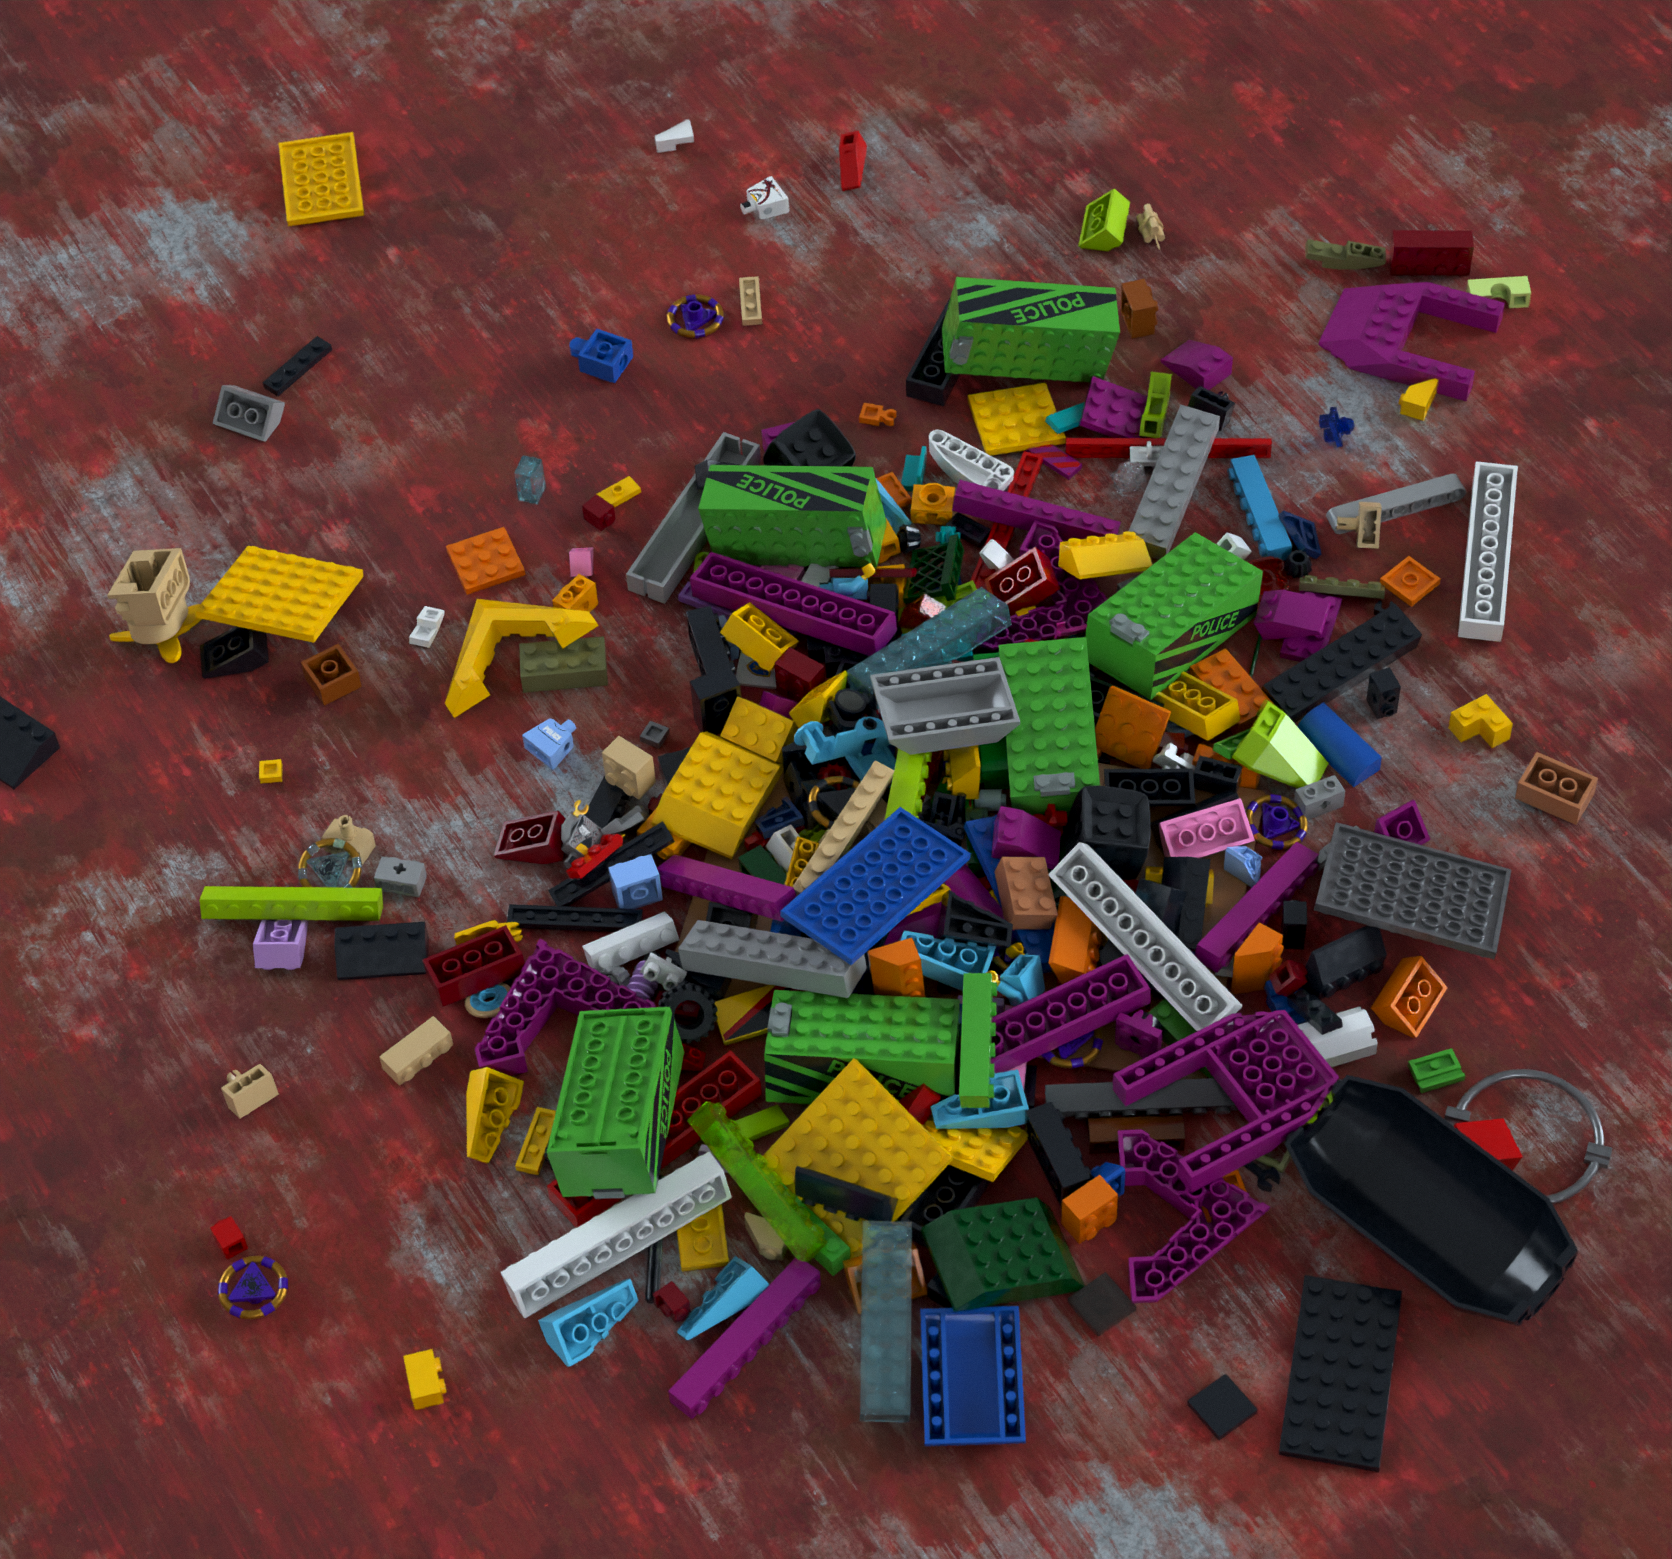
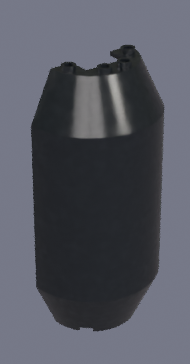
M1346 1075L1343 1080L1339 1079L1332 1087L1333 1101L1328 1107L1324 1106L1319 1111L1318 1118L1313 1123H1308L1304 1128L1300 1126L1296 1131H1291L1285 1139V1146L1310 1196L1455 1310L1520 1326L1523 1320H1530L1565 1279V1272L1573 1266L1578 1254V1249L1551 1200L1405 1089Z

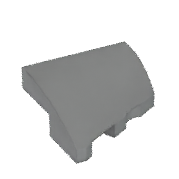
M637 805L622 818H615L600 831L603 835L617 833L643 824L650 815L642 805Z

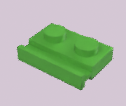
M1452 1048L1408 1061V1068L1421 1093L1465 1081V1074L1462 1072L1461 1065Z

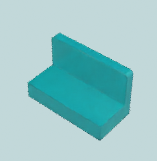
M922 446L920 456L906 455L901 481L906 491L913 492L914 484L923 485L927 463L926 446Z

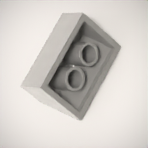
M222 385L212 424L261 441H267L281 421L285 403L234 385Z

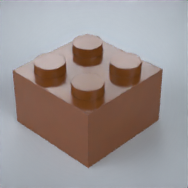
M1145 279L1121 283L1120 312L1131 338L1155 334V326L1158 324L1156 317L1158 303L1152 298L1151 287L1147 286Z
M339 644L301 662L304 678L324 706L362 687L358 670Z

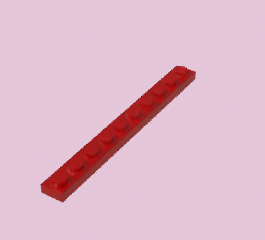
M1066 438V454L1072 458H1130V446H1147V441H1151V446H1164L1167 438ZM1215 438L1207 458H1240L1249 455H1255L1256 458H1271L1272 438Z
M1023 452L1015 471L1014 479L1010 483L1007 492L1029 497L1042 466L1043 455ZM994 522L986 544L989 540L993 539L1007 551L1016 527ZM980 556L970 581H974L984 606L989 595L984 579L997 571L989 569Z

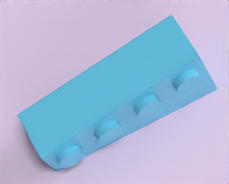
M905 930L899 941L913 938L921 959L923 976L963 991L964 973L988 972L996 946L990 945L987 947L977 946V943L967 942V944L954 942V939L945 938L944 940L936 939L933 935Z

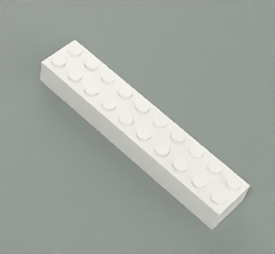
M1476 462L1458 637L1501 642L1505 619L1518 466Z
M1079 842L1048 874L1124 955H1129L1137 969L1196 1031L1233 1013H1237L1243 1005L1088 844Z
M709 1151L702 1156H698L685 1166L677 1168L666 1177L659 1179L655 1194H633L604 1213L593 1217L585 1224L572 1229L566 1235L553 1240L547 1246L529 1254L528 1257L516 1264L507 1267V1269L501 1272V1275L512 1301L524 1319L732 1198L724 1171Z

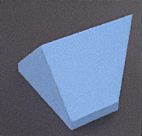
M1247 846L1227 847L1224 870L1250 887H1253L1260 880L1261 860L1263 857Z

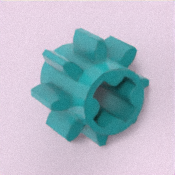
M940 526V532H936L935 542H940V544L948 543L949 537L958 534L960 539V532H956V527Z

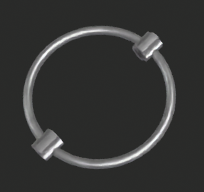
M1512 1069L1498 1072L1485 1077L1473 1085L1463 1095L1456 1108L1447 1106L1444 1119L1454 1126L1455 1123L1469 1122L1471 1112L1466 1110L1467 1106L1477 1094L1495 1083L1519 1078L1535 1079L1550 1083L1571 1095L1584 1109L1593 1128L1594 1143L1588 1142L1584 1163L1589 1164L1583 1176L1567 1189L1547 1197L1551 1200L1552 1204L1567 1200L1585 1188L1599 1167L1608 1168L1612 1147L1604 1146L1603 1128L1596 1110L1576 1087L1555 1075L1531 1069Z

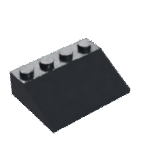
M0 696V781L15 789L60 749L55 732Z

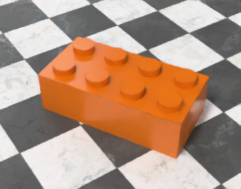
M1226 648L1190 666V675L1238 700L1240 722L1229 728L1233 735L1252 728L1258 717L1256 713L1265 699L1273 703Z

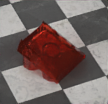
M1268 556L1248 561V563L1263 571L1259 602H1261L1265 591H1290L1289 581L1285 578L1283 572L1284 563L1282 559Z

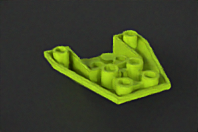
M1265 699L1256 713L1258 716L1246 737L1239 743L1232 758L1251 771L1297 789L1320 781L1329 764L1327 760L1283 710Z

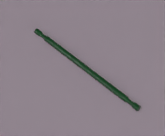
M1260 633L1249 672L1251 678L1262 641Z

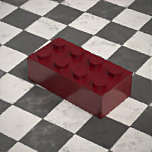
M1393 230L1389 256L1390 275L1470 276L1474 250L1473 232L1468 230Z
M506 925L422 959L427 978L443 1007L519 976L525 964L523 954Z

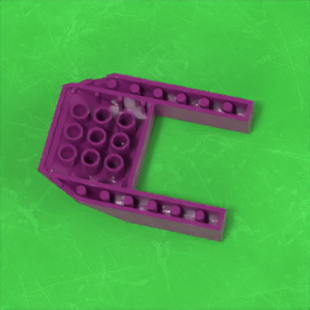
M1430 282L1344 288L1319 340V346L1328 350L1335 358L1339 357L1342 359L1345 365L1352 370L1409 386L1436 378L1439 379L1438 394L1467 401L1473 387L1475 371L1402 351L1419 312L1496 333L1502 321L1505 303Z
M1278 1010L1271 1013L1265 1011L1255 1012V1015L1243 1016L1241 1013H1233L1114 1073L1113 1091L1126 1107L1205 1066L1243 1114L1249 1124L1178 1160L1177 1176L1189 1192L1192 1193L1275 1149L1286 1139L1291 1131H1296L1315 1115L1332 1090L1333 1085L1339 1080V1076L1285 1010Z

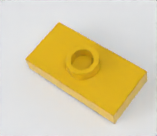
M628 476L597 493V495L615 508L640 494L641 488Z

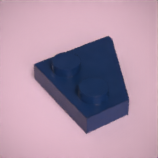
M1283 510L1278 515L1279 519L1298 550H1302L1308 556L1317 559L1321 555L1314 522Z
M788 797L782 799V805L777 809L772 807L765 815L755 821L756 829L764 840L771 838L775 832L789 825H792L794 829L805 825L804 817Z

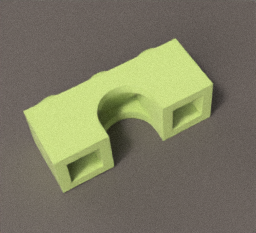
M1527 276L1470 279L1467 282V293L1489 299L1503 298L1507 301L1509 308L1529 307L1531 290Z

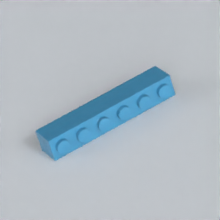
M1255 455L1231 459L1230 468L1227 469L1229 480H1233L1235 495L1240 497V507L1242 511L1245 510L1246 521L1248 526L1252 527L1254 541H1257L1259 544L1260 556H1264L1266 564L1286 560L1292 552V544L1284 525L1279 519V512Z

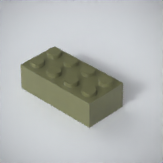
M604 636L579 638L563 649L557 640L519 644L520 677L523 693L608 685L607 654Z

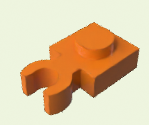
M864 403L859 416V423L879 426L880 422H884L888 426H893L896 410L888 409L884 411V407L881 405Z

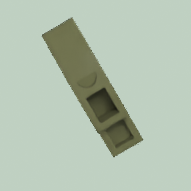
M1307 239L1305 258L1322 261L1323 268L1366 269L1385 265L1386 249L1347 241L1346 246Z

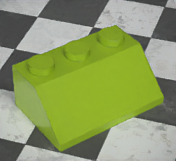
M1112 189L1086 206L1078 245L1080 248L1110 251L1122 244L1130 202L1116 189Z

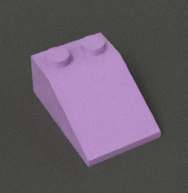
M261 920L253 942L255 968H262L264 970L274 968L293 970L300 968L304 958L309 920Z

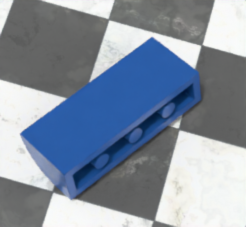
M1324 702L1309 711L1297 727L1327 760L1329 765L1352 787L1360 784L1380 770L1382 757Z

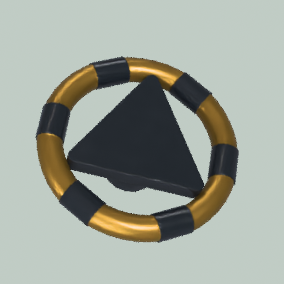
M832 776L822 779L815 784L808 800L810 812L815 820L822 826L830 829L834 821L826 819L820 813L817 799L830 810V815L837 819L860 783L845 776ZM833 784L851 787V789L819 793L827 786Z

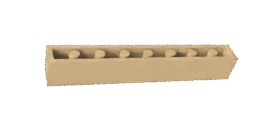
M876 760L873 762L793 885L797 896L847 853L889 788L895 770Z

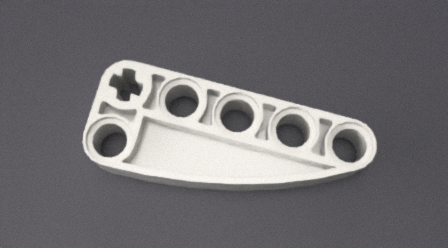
M933 430L930 432L929 452L935 462L954 482L958 484L959 480L1005 492L1008 491L1010 483L1014 479V470L1011 466L945 431Z

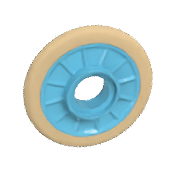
M502 982L465 998V1008L475 1017H495L511 987ZM494 997L492 1001H484L487 998Z

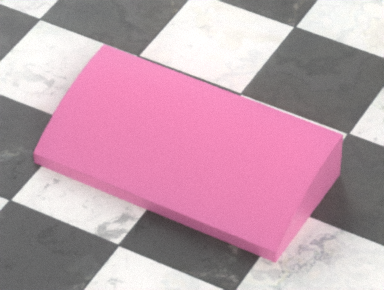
M1241 798L1159 823L1160 838L1165 857L1188 856L1202 858L1225 851L1227 847L1241 846L1255 841Z

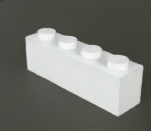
M664 911L582 947L588 965L601 973L602 970L608 967L619 966L679 940L674 921Z

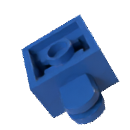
M596 329L588 341L576 337L569 344L571 356L578 358L580 372L612 383L618 380L634 357L632 340L600 329Z

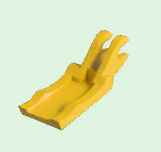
M496 920L457 932L454 939L456 945H459L505 925L508 927L515 942H519L523 935H520L522 930L516 927L519 923H498Z

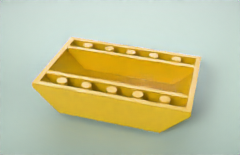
M701 732L663 792L651 825L656 826L663 821L671 834L732 859L784 771L783 763L775 762L710 732Z

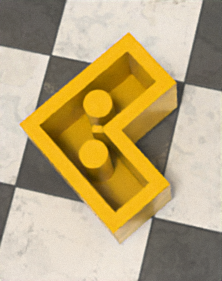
M1485 694L1452 711L1448 728L1461 743L1480 734L1489 746L1494 748L1510 739L1513 723L1492 699Z

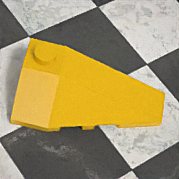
M488 1067L470 1072L466 1093L467 1157L486 1164L489 1163L500 1142V1136L504 1128L508 1127L513 1111L517 1110L520 1104L524 1081Z

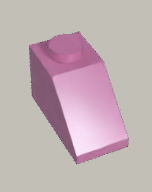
M593 547L572 548L569 551L571 577H576L578 574L586 578L592 576Z

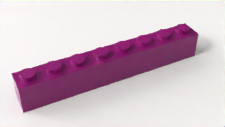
M959 480L952 511L1027 531L1030 530L1034 520H1038L1055 526L1059 532L1058 535L1065 541H1068L1070 538L1087 539L1088 536L1105 537V534L1118 535L1121 522L963 480Z
M1296 842L1197 944L1196 958L1204 966L1216 973L1223 966L1227 967L1232 957L1260 922L1266 926L1270 917L1280 911L1283 902L1290 901L1294 892L1304 886L1307 878L1315 875L1319 868L1317 864L1319 854Z
M675 854L657 867L660 882L664 888L778 921L784 920L780 917L781 910L797 897L794 887Z
M797 1256L668 1391L670 1403L691 1419L697 1414L703 1413L708 1406V1402L714 1396L717 1397L721 1394L724 1385L730 1379L733 1380L737 1377L741 1367L746 1362L754 1359L757 1350L762 1345L770 1342L773 1333L778 1328H783L786 1325L789 1316L794 1311H799L802 1308L805 1299L810 1294L813 1295L818 1291L821 1285L820 1271Z

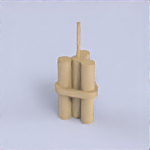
M1145 204L1143 214L1137 215L1138 229L1146 243L1155 239L1160 250L1158 241L1165 239L1164 227L1157 213L1153 212L1151 205Z

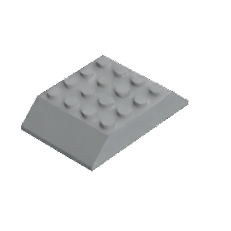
M1000 657L870 675L888 741L910 755L996 743L1020 725V719Z

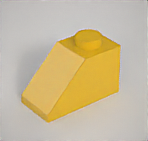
M1434 378L1409 386L1406 393H1402L1398 405H1401L1400 414L1423 421L1437 394L1439 379Z

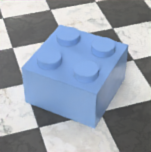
M651 854L639 856L633 860L608 867L612 894L618 909H636L663 900L660 875Z

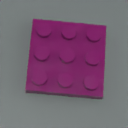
M1092 376L1079 425L1113 438H1139L1141 419L1148 396Z

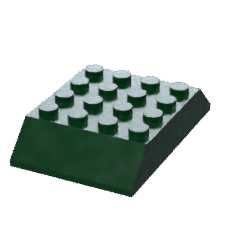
M1037 1197L951 1210L921 1228L922 1235L954 1312L1084 1291L1086 1289L1051 1207Z

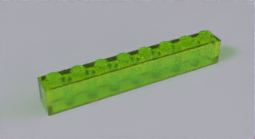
M705 1101L687 1119L688 1123L798 1260L809 1262L828 1243L823 1236L825 1234L820 1226L812 1223L809 1219L810 1214L804 1207H799L795 1202L796 1196L789 1189L783 1187L781 1177L776 1172L770 1171L767 1167V1160L761 1154H757L754 1151V1144L747 1137L741 1135L739 1125L732 1119L729 1120L725 1115L727 1113L726 1109L718 1102Z

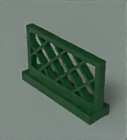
M958 534L951 535L948 543L913 550L909 568L919 569L921 566L923 568L917 571L915 577L907 578L903 596L905 604L945 596L947 601L955 600L964 549Z

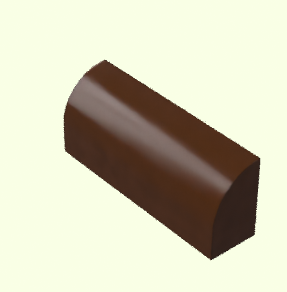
M1182 1115L1087 1118L1090 1154L1119 1153L1118 1131L1138 1129L1147 1132L1149 1137L1159 1143L1162 1141L1177 1151H1184L1185 1132Z

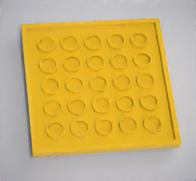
M247 546L196 609V618L314 643L363 578V570L352 566L338 565L333 562L319 561L314 558L300 557L295 554H285L275 550Z
M853 1058L757 1163L771 1171L794 1194L796 1166L897 1198L898 1202L891 1220V1226L948 1166L954 1157L857 1059ZM816 1203L815 1207L805 1204L850 1247V1259L864 1255L889 1229L888 1226L884 1225L881 1226V1229L867 1225L868 1220L860 1218L859 1222L845 1218L846 1213L839 1210L837 1214L823 1210L824 1205Z

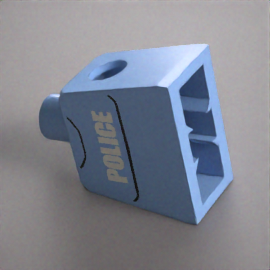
M548 719L522 735L524 748L550 769L554 770L572 750L574 744L571 733L576 730V726L569 719L562 725L553 719Z

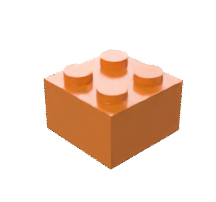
M1098 1175L1062 1200L1061 1224L1079 1244L1085 1240H1091L1099 1230L1111 1226L1116 1221L1118 1194L1101 1175Z

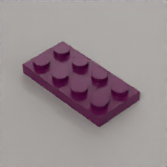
M1300 591L1301 594L1330 600L1331 606L1322 635L1285 638L1280 651V658L1301 662L1329 645L1342 604V598L1316 592Z

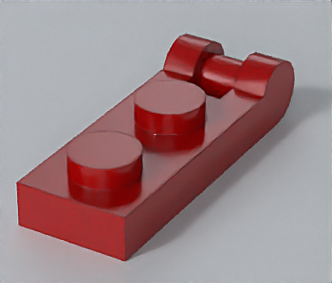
M604 834L600 839L601 843L593 845L587 850L588 853L585 856L577 858L571 863L572 866L566 870L569 878H583L623 844V837L620 834Z

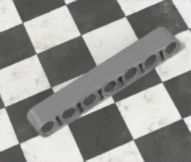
M1448 474L1333 507L1326 513V518L1336 534H1343L1353 530H1337V517L1356 518L1358 516L1359 502L1380 503L1382 507L1381 522L1458 501L1465 496L1466 489L1456 474Z

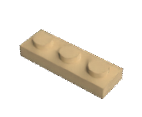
M759 276L739 278L742 325L762 324Z

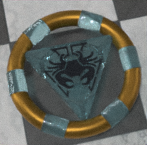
M326 838L314 842L306 849L299 861L298 876L302 887H313L307 877L306 867L308 864L327 887L337 888L350 855L353 864V874L350 881L342 888H355L362 872L361 858L357 850L347 841L338 838ZM334 846L347 851L310 859L321 848Z

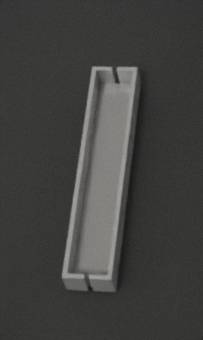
M723 432L705 460L758 466L761 462L760 445L743 439V455H741L740 438ZM694 474L626 573L629 591L642 596L648 594V598L665 604L695 560L696 555L708 541L698 510L703 490L697 489L696 474Z

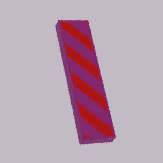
M1052 444L1023 450L1043 455V464L1068 480L1082 469V463Z

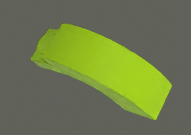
M1151 372L1147 403L1141 419L1139 436L1161 437L1168 409L1172 374Z

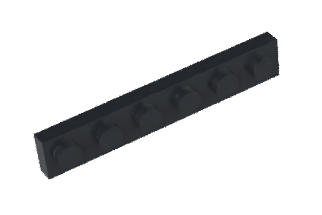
M662 821L619 847L583 878H568L548 891L557 906L568 907L610 881L608 867L633 860L639 856L654 855L674 843L675 840Z
M509 904L506 923L517 922L519 923L516 926L517 928L617 932L643 921V909Z

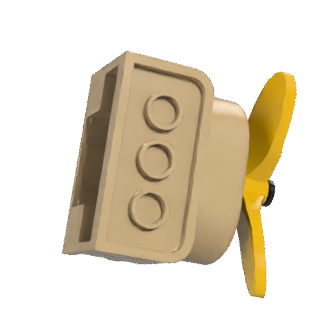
M181 548L132 552L107 595L108 599H117L116 612L122 615L123 620L127 621L129 631L110 634L111 641H136L140 644H157L160 655L166 662L175 663L180 659L181 646L177 637L189 631L202 620L196 618V609L200 604L187 607L185 595L190 586V578Z

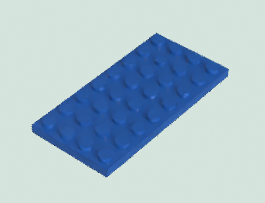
M899 807L781 910L780 917L852 965L968 862L971 853Z

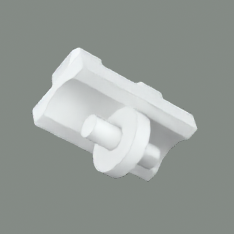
M1147 441V446H1130V466H1133L1134 470H1142L1144 466L1155 468L1163 446H1151V441Z
M1172 743L1164 745L1161 752L1153 758V762L1163 767L1162 769H1193L1194 774L1195 766L1192 765L1194 756L1184 753L1178 757L1176 755L1178 748Z
M651 952L640 973L644 974V978L649 981L661 983L664 989L669 991L671 986H679V983L685 978L687 971L672 964L671 958L667 957L665 960Z

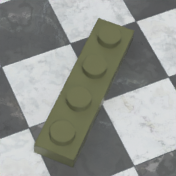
M1305 575L1304 578L1300 577L1299 591L1384 599L1385 586L1379 582L1370 581L1368 584H1363L1354 579L1343 582L1333 577H1327L1326 580L1317 579L1313 575Z

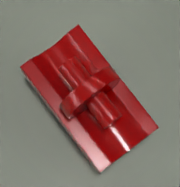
M1048 804L1044 815H1032L1061 831L1062 836L1063 826L1067 824V811H1055V804Z

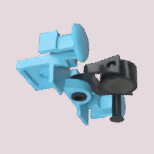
M842 689L835 694L834 700L828 702L825 714L842 732L838 733L836 738L834 736L825 737L823 725L817 721H810L802 725L794 734L796 745L807 746L805 755L812 765L845 756L860 781H862L875 760L893 770L895 768L896 759L887 747L892 744L888 741L883 721L878 719L879 716L875 711L878 703L874 689L870 700L866 692L861 694L853 689ZM864 712L867 714L868 717L862 718ZM876 738L871 751L873 754L863 756L861 751L864 743H871Z

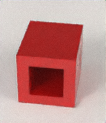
M232 1216L219 1220L214 1226L210 1227L214 1240L226 1260L248 1249L245 1238Z

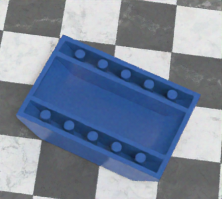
M1019 1306L981 1307L954 1312L953 1308L920 1309L925 1446L1026 1443Z

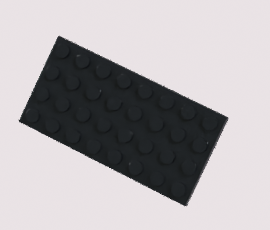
M1308 1275L1304 1276L1278 1455L1379 1472L1402 1291Z

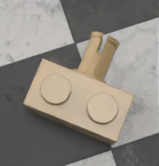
M1359 502L1358 516L1356 518L1337 517V530H1355L1357 532L1356 544L1359 548H1379L1381 504Z
M348 815L340 816L339 819L335 818L321 837L322 839L337 838L335 846L324 847L325 851L360 865L364 864L376 846L373 833L366 828L354 826L352 818L348 817ZM345 842L350 843L357 850L360 859L352 860L349 853L343 849Z
M258 1064L242 1075L239 1071L233 1070L236 1077L230 1072L227 1075L228 1084L221 1087L228 1108L240 1119L279 1095L272 1074L261 1064Z

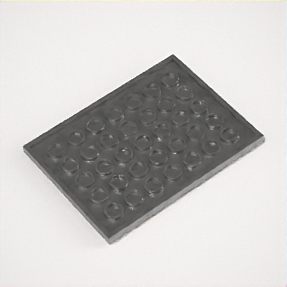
M1336 822L1314 910L1323 914L1344 918L1345 920L1388 930L1392 933L1410 936L1414 939L1432 942L1436 945H1443L1481 957L1495 959L1511 869Z

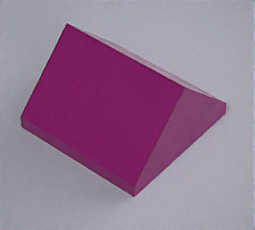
M1411 800L1376 819L1374 833L1419 845L1431 840L1415 800Z

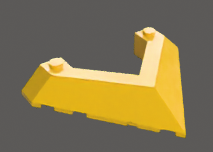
M477 599L445 705L455 718L490 696V693L483 684L485 678L484 671L487 666H490L495 654L494 648L496 643H500L502 636L520 634V636L536 637V634H546L547 637H555L563 649L599 625L589 611Z

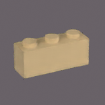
M432 1016L379 1056L382 1069L400 1086L405 1081L411 1080L422 1068L428 1067L438 1056L449 1051L451 1046H453L451 1033Z

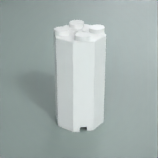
M1361 1007L1336 1013L1342 1019L1343 1027L1323 1035L1308 1022L1297 1025L1331 1067L1376 1054L1377 1039H1372L1371 1032L1375 1031L1367 1011L1361 1009Z

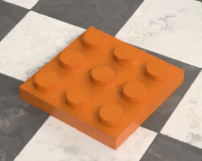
M505 527L446 546L447 553L467 595L526 575Z
M1112 685L1109 688L1095 727L1096 747L1102 749V752L1135 767L1151 769L1153 758L1157 753L1172 711Z

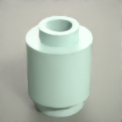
M981 789L979 791V799H975V808L999 811L1000 806L1006 807V794H1002V789Z

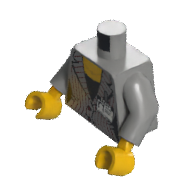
M577 800L574 803L575 811L568 815L561 826V840L563 842L561 850L568 855L564 861V865L568 869L572 866L571 863L574 860L585 856L590 847L601 843L600 839L603 836V833L600 831L601 828L584 815L588 812V805L586 804L582 810L578 809L581 800Z

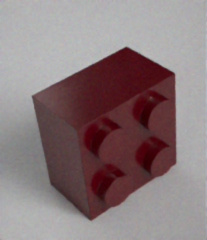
M791 647L774 663L776 690L781 695L788 696L796 702H800L814 687L825 682L824 665Z

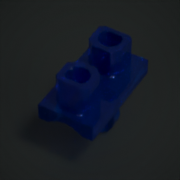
M1330 407V414L1319 416L1320 428H1326L1323 432L1325 442L1335 441L1337 447H1343L1342 436L1344 434H1351V431L1355 428L1354 421L1346 417L1340 419L1336 407Z

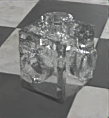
M1129 460L1119 464V469L1109 474L1118 492L1135 491L1141 487V483L1147 480L1144 475V468L1139 462L1130 463Z

